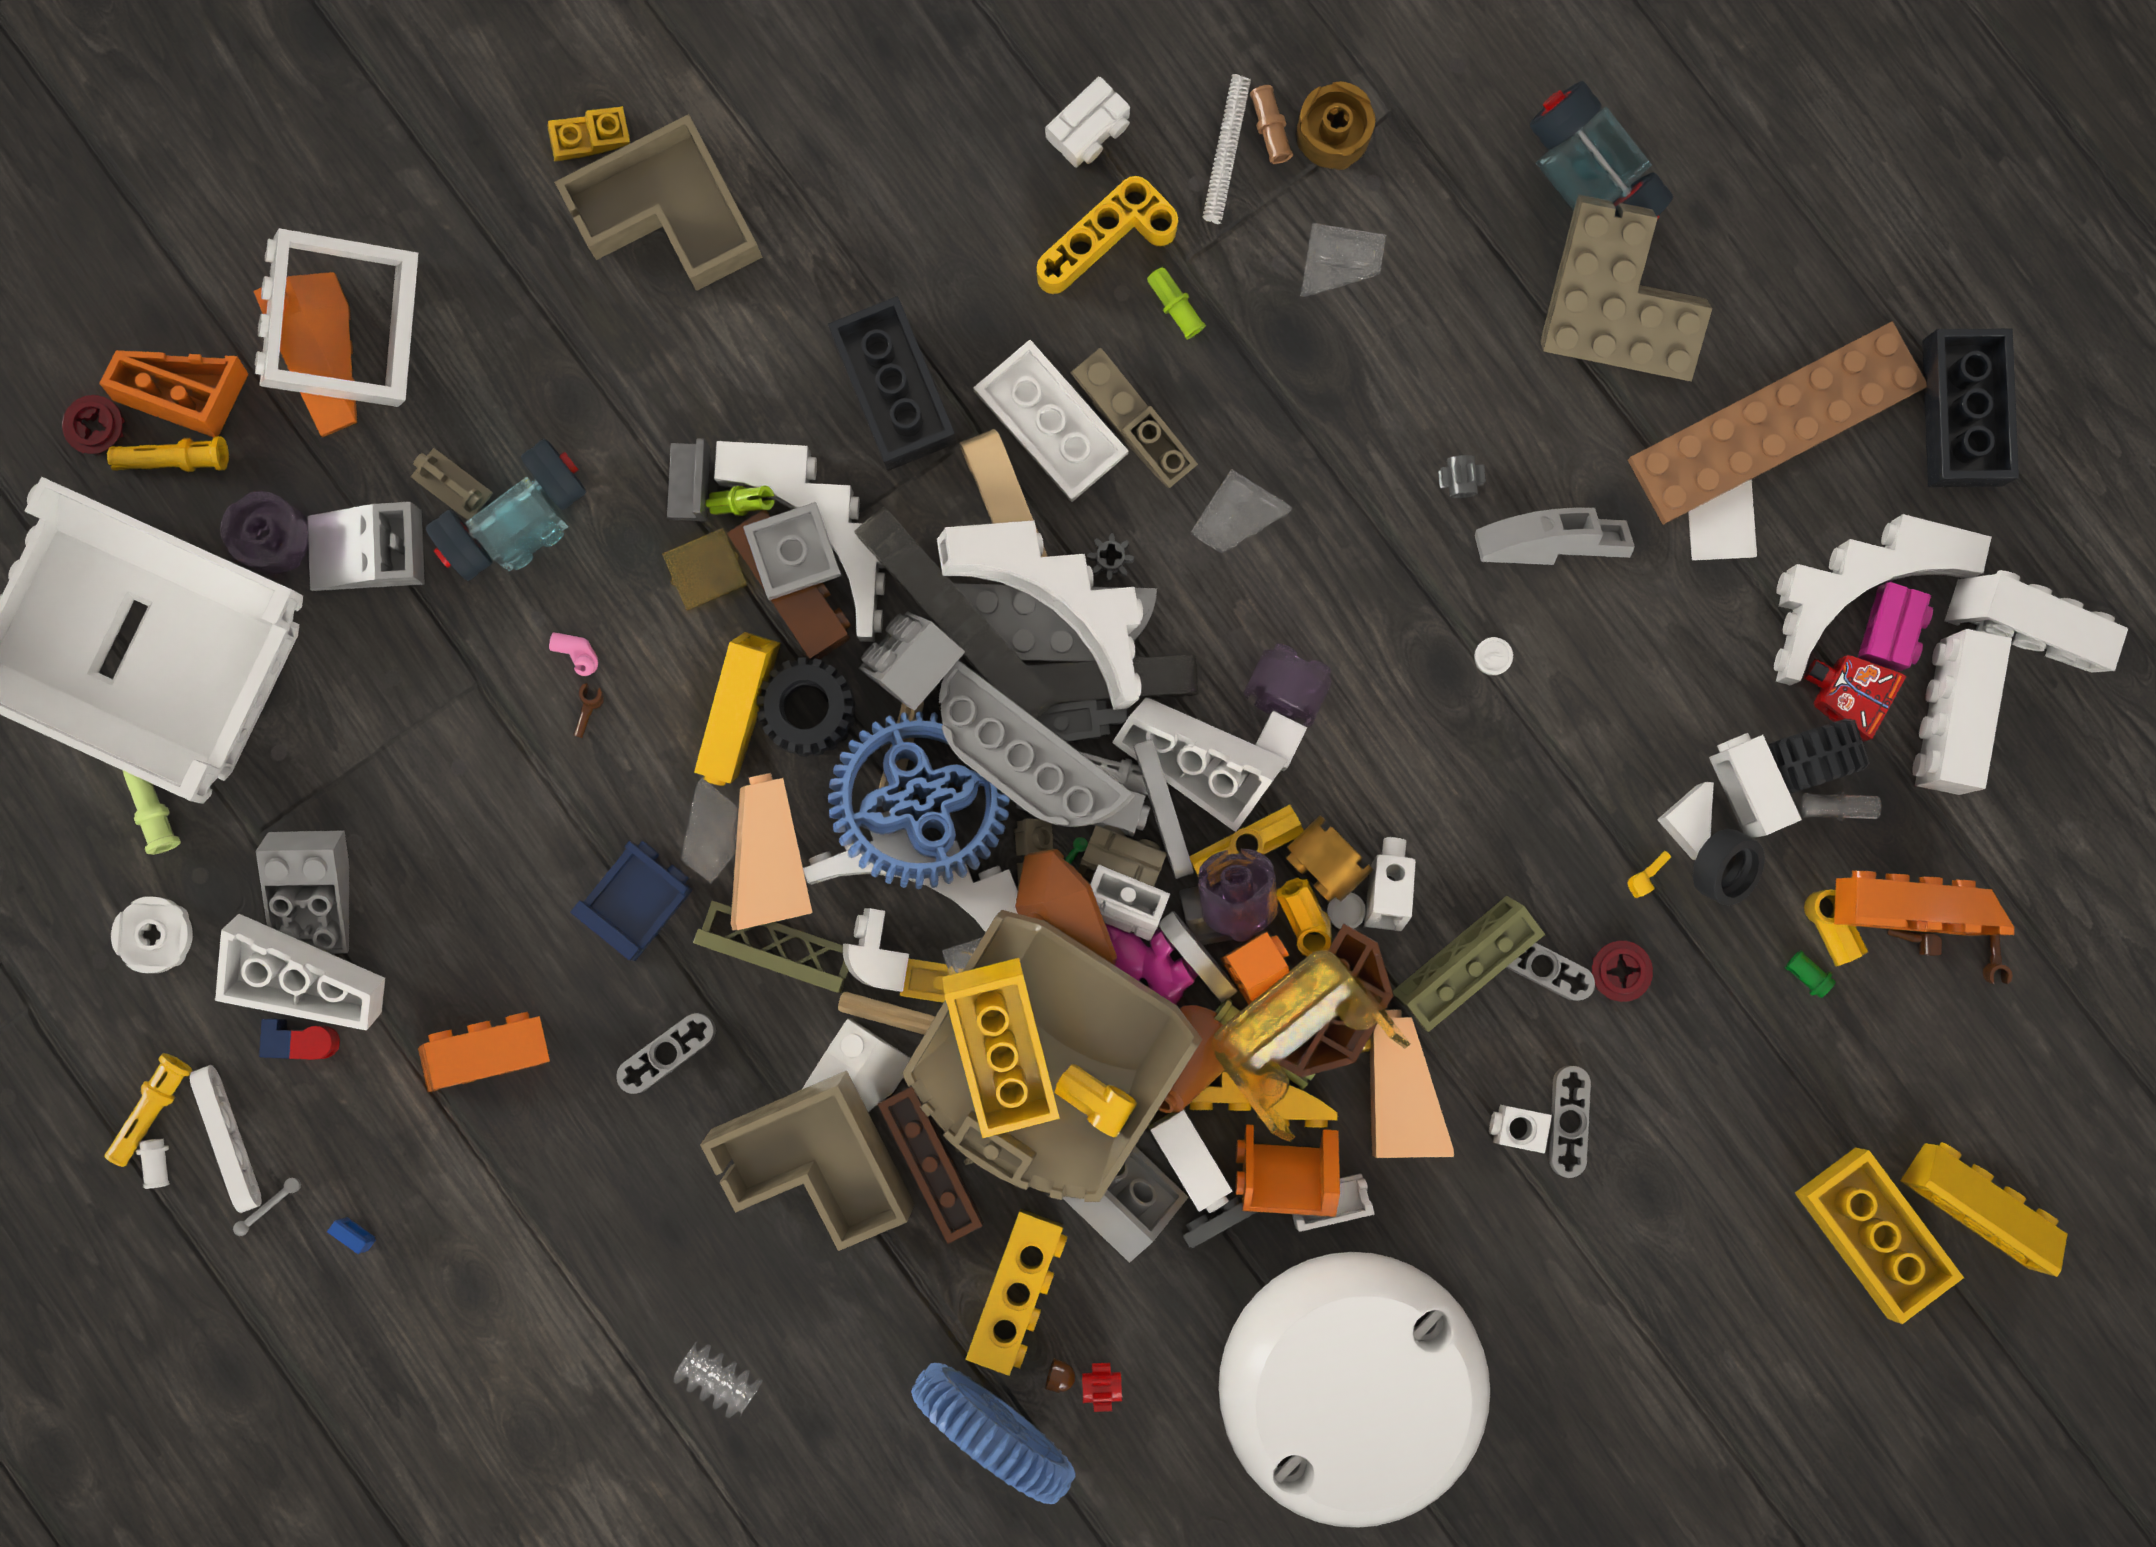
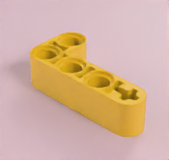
M1132 176L1125 179L1040 257L1037 263L1039 286L1046 293H1061L1133 227L1148 242L1155 246H1165L1171 243L1177 232V212L1143 177ZM1131 192H1138L1144 196L1145 200L1140 204H1131L1125 197ZM1103 217H1113L1118 224L1113 229H1104L1098 222ZM1162 218L1167 220L1171 226L1165 231H1158L1152 227L1151 223L1155 219ZM1083 241L1089 244L1091 249L1089 252L1080 255L1073 252L1071 246L1076 242ZM1050 268L1052 271H1056L1060 268V277L1054 274L1047 277V269Z

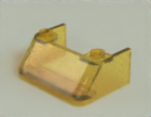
M1326 950L1313 952L1218 1029L1211 1043L1213 1054L1270 1132L1289 1142L1295 1136L1273 1107L1285 1097L1289 1089L1288 1075L1279 1063L1338 1015L1347 1026L1354 1030H1366L1378 1022L1388 1037L1404 1049L1411 1044L1367 988L1336 955Z

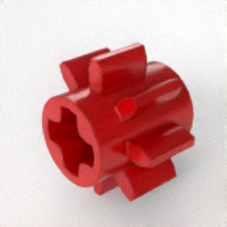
M1092 1363V1373H1082L1083 1403H1093L1094 1412L1112 1411V1402H1122L1121 1372H1111L1110 1363Z

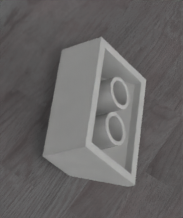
M1136 1146L1131 1151L1100 1202H1084V1199L1063 1197L1129 1263L1157 1238L1189 1198Z

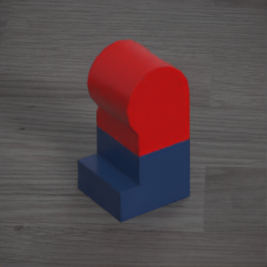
M270 1018L262 1019L259 1050V1057L326 1059L335 1055L339 1049V1035L336 1030L329 1026H311L305 1030H287V1019Z

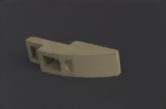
M1101 347L1070 372L1093 400L1091 403L1167 488L1172 487L1198 465L1153 407L1148 406Z

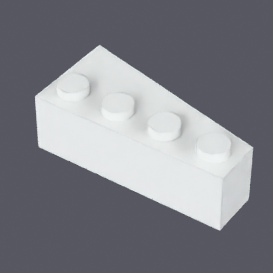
M1999 570L1993 575L1958 579L1945 622L1957 626L1964 622L1976 624L1975 631L2009 638L2013 637L2012 645L2033 651H2044V649H2047L2046 657L2091 673L2115 671L2128 628L2115 623V617L2103 612L2087 611L2083 609V603L2070 598L2059 599L2051 595V589L2041 585L2022 583L2019 581L2020 576L2008 571Z
M1148 697L1128 717L1112 742L1137 760L1133 745L1152 739L1166 782L1235 832L1288 761L1281 756Z

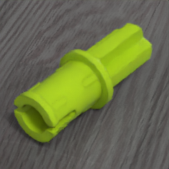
M1159 268L1149 275L1147 282L1165 306L1163 312L1171 315L1186 339L1192 338L1206 327L1189 303L1188 293H1182L1165 268Z
M764 485L747 489L743 486H734L730 491L710 493L709 499L705 500V506L709 507L710 513L713 515L734 513L737 516H743L749 511L770 510L775 500L762 501L763 497L774 496L769 486Z

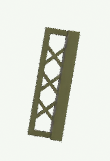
M1506 896L1395 988L1393 995L1397 1001L1411 1012L1421 1027L1429 1032L1541 939L1545 933L1525 906Z
M715 901L711 902L703 927L697 930L693 941L694 944L836 993H842L849 973L845 961H843L839 976L825 972L817 956L830 950L843 953V945L772 922L761 926L769 929L774 943L758 949L752 946L746 934L747 931L757 926L737 930L725 937L712 933L711 929L717 912L721 911L731 915L732 907ZM775 930L788 934V936L779 940ZM741 935L745 944L732 940V938ZM795 937L804 940L811 954L798 961L788 959L781 945ZM811 943L825 948L815 952ZM777 947L781 956L767 951ZM813 959L817 969L803 963Z

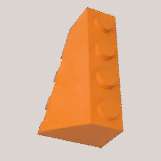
M1852 871V878H1836L1834 924L1966 936L2014 935V926L1993 890L1976 888V881L1952 880V886L1943 885V878L1919 877V883L1909 882L1910 875L1886 874L1885 880L1876 879V872Z

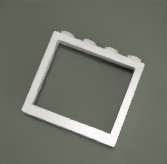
M279 228L273 240H267V250L265 252V262H271L270 277L264 276L261 290V299L268 300L267 313L260 314L258 323V337H264L263 352L257 351L255 358V374L261 375L260 386L399 407L406 400L418 253ZM289 248L396 266L385 386L278 370Z

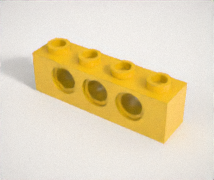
M1022 1209L1019 1210L968 1350L967 1361L1010 1376L1013 1366L1020 1369L1028 1346L1021 1344L1026 1329L1034 1331L1041 1309L1035 1307L1039 1293L1047 1295L1054 1276V1272L1048 1271L1053 1256L1061 1257L1068 1237L1061 1234L1063 1224ZM1028 1246L1039 1248L1043 1254L1042 1261L1036 1266L1026 1265L1021 1259V1252L1024 1248ZM1014 1283H1022L1027 1286L1030 1295L1026 1301L1016 1303L1009 1298L1007 1294L1008 1288ZM1001 1320H1009L1015 1325L1016 1333L1010 1339H1001L995 1334V1324Z

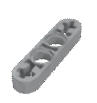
M1152 739L1133 745L1173 875L1175 879L1193 874L1191 860Z

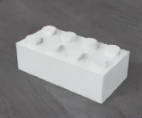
M1965 629L1941 639L1940 643H1937L1932 656V663L1936 665L1934 680H1930L1926 690V701L1930 702L1927 716L1922 719L1919 729V737L1923 739L1921 753L1916 755L1913 763V775L1916 776L1915 786L1957 795L1986 789L2012 638Z

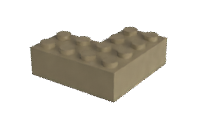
M689 114L554 182L569 212L573 216L584 241L596 260L661 227L664 228L696 291L763 258L753 235Z
M1578 194L1540 340L1543 352L1692 382L1712 307L1706 298L1640 285L1658 219L1653 209L1619 203L1617 211L1621 217L1615 216L1616 208L1612 201Z
M847 1070L712 1128L700 1144L715 1175L723 1173L731 1159L733 1160L734 1164L730 1165L720 1184L735 1213L804 1184L838 1251L907 1223L915 1206Z

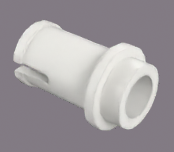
M151 1139L139 1142L140 1149L136 1150V1154L141 1155L143 1188L150 1189L170 1185L165 1151L169 1150V1146L164 1145V1139Z

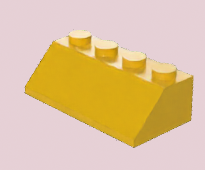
M1943 1142L1939 1146L1925 1143L1900 1181L2026 1268L2057 1277L2062 1269L2068 1235L2056 1226L2059 1221L2040 1208L2035 1212L2024 1205L2026 1198L2014 1189L2005 1186L2002 1190L1991 1181L1994 1176L1985 1169L1975 1164L1971 1168L1959 1160L1962 1154L1953 1147Z

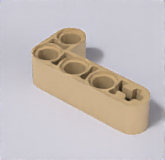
M992 429L960 442V448L968 468L974 476L992 524L1034 521L999 433ZM1043 548L1041 557H1048L1045 548Z

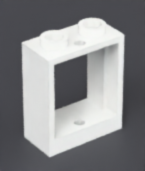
M1749 733L1717 745L1720 753L1710 756L1709 759L1743 834L1751 838H1757L1802 820L1763 735L1751 739Z
M1184 1109L1178 1113L1171 1112L1148 1126L1199 1212L1206 1208L1208 1213H1211L1229 1202L1226 1195L1233 1191Z

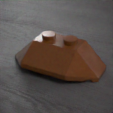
M1346 924L1342 925L1270 1052L1268 1059L1301 1078L1349 1065L1357 1061L1394 996L1378 942Z

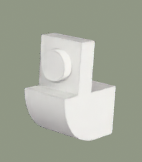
M864 908V914L857 916L854 929V937L859 938L858 946L843 944L845 964L849 972L865 985L903 992L909 954L879 949L885 911Z

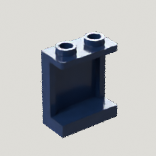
M643 840L639 845L628 841L624 846L626 848L624 853L584 901L579 900L570 911L572 915L630 961L638 959L693 891L692 888L685 884L690 878L673 864L667 869L656 859L660 854Z

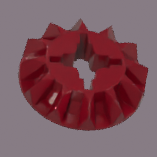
M87 395L75 400L67 408L62 421V430L67 442L77 451L83 454L100 455L101 452L114 446L117 440L123 437L122 425L125 420L121 416L119 407L111 400L99 395ZM99 416L98 422L106 429L105 431L95 430L90 435L91 430L81 421H95Z
M1615 941L1603 946L1593 958L1591 973L1595 980L1596 989L1610 1000L1627 1002L1637 999L1647 991L1652 981L1653 967L1648 954L1640 946L1629 941ZM1619 954L1620 960H1622L1625 967L1637 969V972L1625 975L1623 988L1618 976L1607 974V971L1611 970V968L1618 966Z

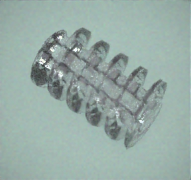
M696 1341L678 1367L673 1382L679 1384L684 1379L689 1378L686 1391L691 1393L701 1386L699 1396L701 1401H705L711 1395H715L712 1405L713 1409L717 1410L727 1403L728 1406L725 1414L727 1418H731L737 1412H740L741 1416L763 1380L759 1378L749 1385V1370H745L740 1375L735 1376L737 1366L735 1361L723 1368L724 1354L719 1353L713 1359H710L711 1345L707 1344L697 1351Z

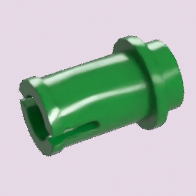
M1802 950L1797 952L1784 967L1810 989L1809 994L1812 996L1816 994L1819 998L1824 997L1836 983L1831 978L1833 974L1830 971L1825 973Z

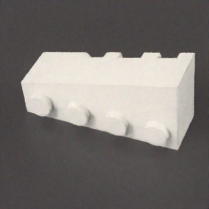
M241 914L234 917L221 930L215 1001L362 1030H368L382 1013L384 977Z

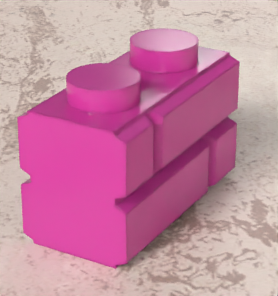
M1892 582L1879 586L1857 658L1896 671L1908 669L1911 667V664L1915 665L1923 649V644L1918 642L1921 629L1928 627L1933 615V607L1928 606L1931 595L1918 590L1908 589V587Z

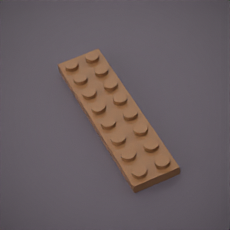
M1892 321L1631 456L1628 462L1664 525L1919 393L1927 387L1926 380Z

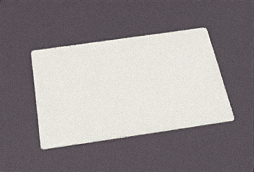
M1752 480L1688 512L1692 560L1757 557Z

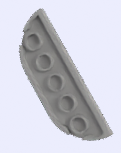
M931 583L933 604L944 629L964 649L977 656L1007 662H1096L1093 654L1077 632L1053 609L1028 593L1008 585ZM1092 587L1091 590L1114 589L1121 587ZM1135 588L1136 598L1142 602L1143 618L1140 621L1141 624L1128 634V637L1131 636L1133 641L1144 631L1151 618L1156 601L1157 588Z
M960 660L944 676L939 693V703H941L943 722L941 727L948 744L965 764L1033 816L1060 826H1087L1113 816L1123 809L1135 796L1125 786Z

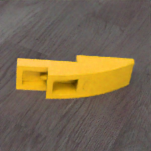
M1224 1071L1220 1075V1086H1208L1190 1103V1110H1213V1103H1228V1110L1251 1111V1103L1257 1104V1118L1266 1119V1126L1289 1127V1120H1305V1127L1326 1128L1328 1127V1120H1337V1112L1305 1091L1281 1081L1242 1072Z

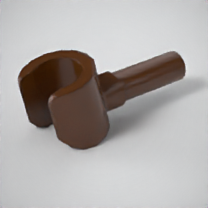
M588 683L583 684L579 689V697L583 705L574 736L583 738L593 709L600 707L604 701L601 688H599L595 699H585L589 690Z
M1888 929V935L1920 943L1919 955L1938 956L1942 954V940L1936 934H1919L1907 930Z
M1990 935V963L1983 968V977L1987 982L1994 984V973L1996 970L2001 969L2002 983L2009 984L2012 981L2013 975L2011 969L2002 964L2000 935Z

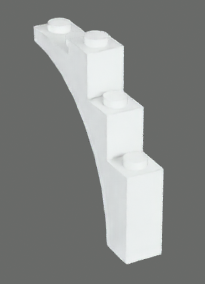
M717 441L714 479L719 486L731 488L743 486L747 489L766 485L774 493V496L769 498L777 500L792 510L814 502L817 503L831 547L839 556L849 578L856 607L857 638L860 642H875V632L882 633L883 610H877V596L884 595L885 573L879 572V568L894 569L895 559H901L902 536H896L894 525L852 523V519L859 518V497L853 496L854 492L851 485L809 483L810 480H816L817 458L811 457L808 446Z
M1902 514L1885 526L1881 539V544L1886 545L1885 548L1849 539L1839 545V548L1836 547L1832 552L1829 569L1833 570V573L1800 564L1791 567L1786 573L1783 572L1777 585V594L1781 595L1779 606L1792 609L1793 612H1789L1785 618L1783 634L1787 635L1784 649H1779L1774 662V670L1778 671L1776 682L1793 685L1801 681L1810 653L1825 628L1847 604L1866 590L1884 582L1909 576L1947 575L1960 578L1976 577L1984 572L1992 537Z
M1035 520L945 527L937 538L943 576L978 577L1001 582L1030 594L1053 609L1065 620L1091 651L1106 681L1113 710L1128 709L1139 700L1141 680L1139 675L1134 672L1132 661L1135 656V645L1131 636L1128 637V634L1141 624L1140 621L1143 618L1142 602L1136 598L1135 587L1091 590L1093 587V572L1091 567L1086 564L1085 554L1041 557L1044 548L1041 533L1036 532Z
M889 811L882 813L883 817H888ZM905 829L884 835L871 832L873 841L870 843L876 849L892 858L910 863H931L936 861L933 857L921 855L913 848ZM954 841L953 846L946 853L948 857L961 851L957 841ZM852 843L844 846L846 852L832 857L830 851L810 858V866L803 868L807 882L812 885L840 876L871 874L874 865L870 863L867 867L861 869L859 861L863 855L859 854L854 858L848 856V850L853 845ZM965 863L967 868L966 877L961 878L955 871H952L953 882L951 884H947L943 876H938V886L935 888L931 887L929 878H925L923 881V885L956 902L975 918L985 932L1001 910L1017 913L1015 904L1018 890L1009 869L1002 872L1000 866L993 867L979 873L980 881L974 883ZM881 870V872H880L879 875H884V876H886V873H887V872L884 871V870ZM909 878V881L915 882V880H916V879Z

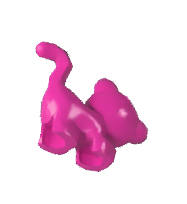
M1105 923L1117 955L1115 966L1138 981L1141 978L1146 979L1150 989L1177 1005L1182 999L1184 991L1194 983V979L1198 974L1184 957L1177 959L1175 962L1172 960L1170 953L1175 947L1161 928L1153 934L1150 941L1151 947H1147L1135 933H1128Z

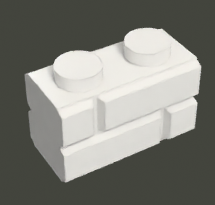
M1098 76L1045 127L1046 138L1074 167L1077 168L1083 161L1090 164L1102 152L1103 147L1101 144L1109 136L1115 139L1126 130L1130 123L1127 120L1130 116V107L1118 93H1115Z
M1098 864L1090 885L1104 922L1128 933L1134 932L1136 936L1151 941L1170 893Z

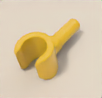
M1664 851L1644 871L1628 879L1627 884L1634 898L1642 897L1655 889L1649 878L1654 876L1671 858L1668 852Z

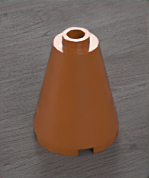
M1197 1005L1180 1008L1203 1040L1159 1107V1110L1162 1112H1181L1237 1059L1242 1049L1241 1038L1235 1028L1228 1021L1224 1026L1214 1019L1217 1013L1210 1009Z

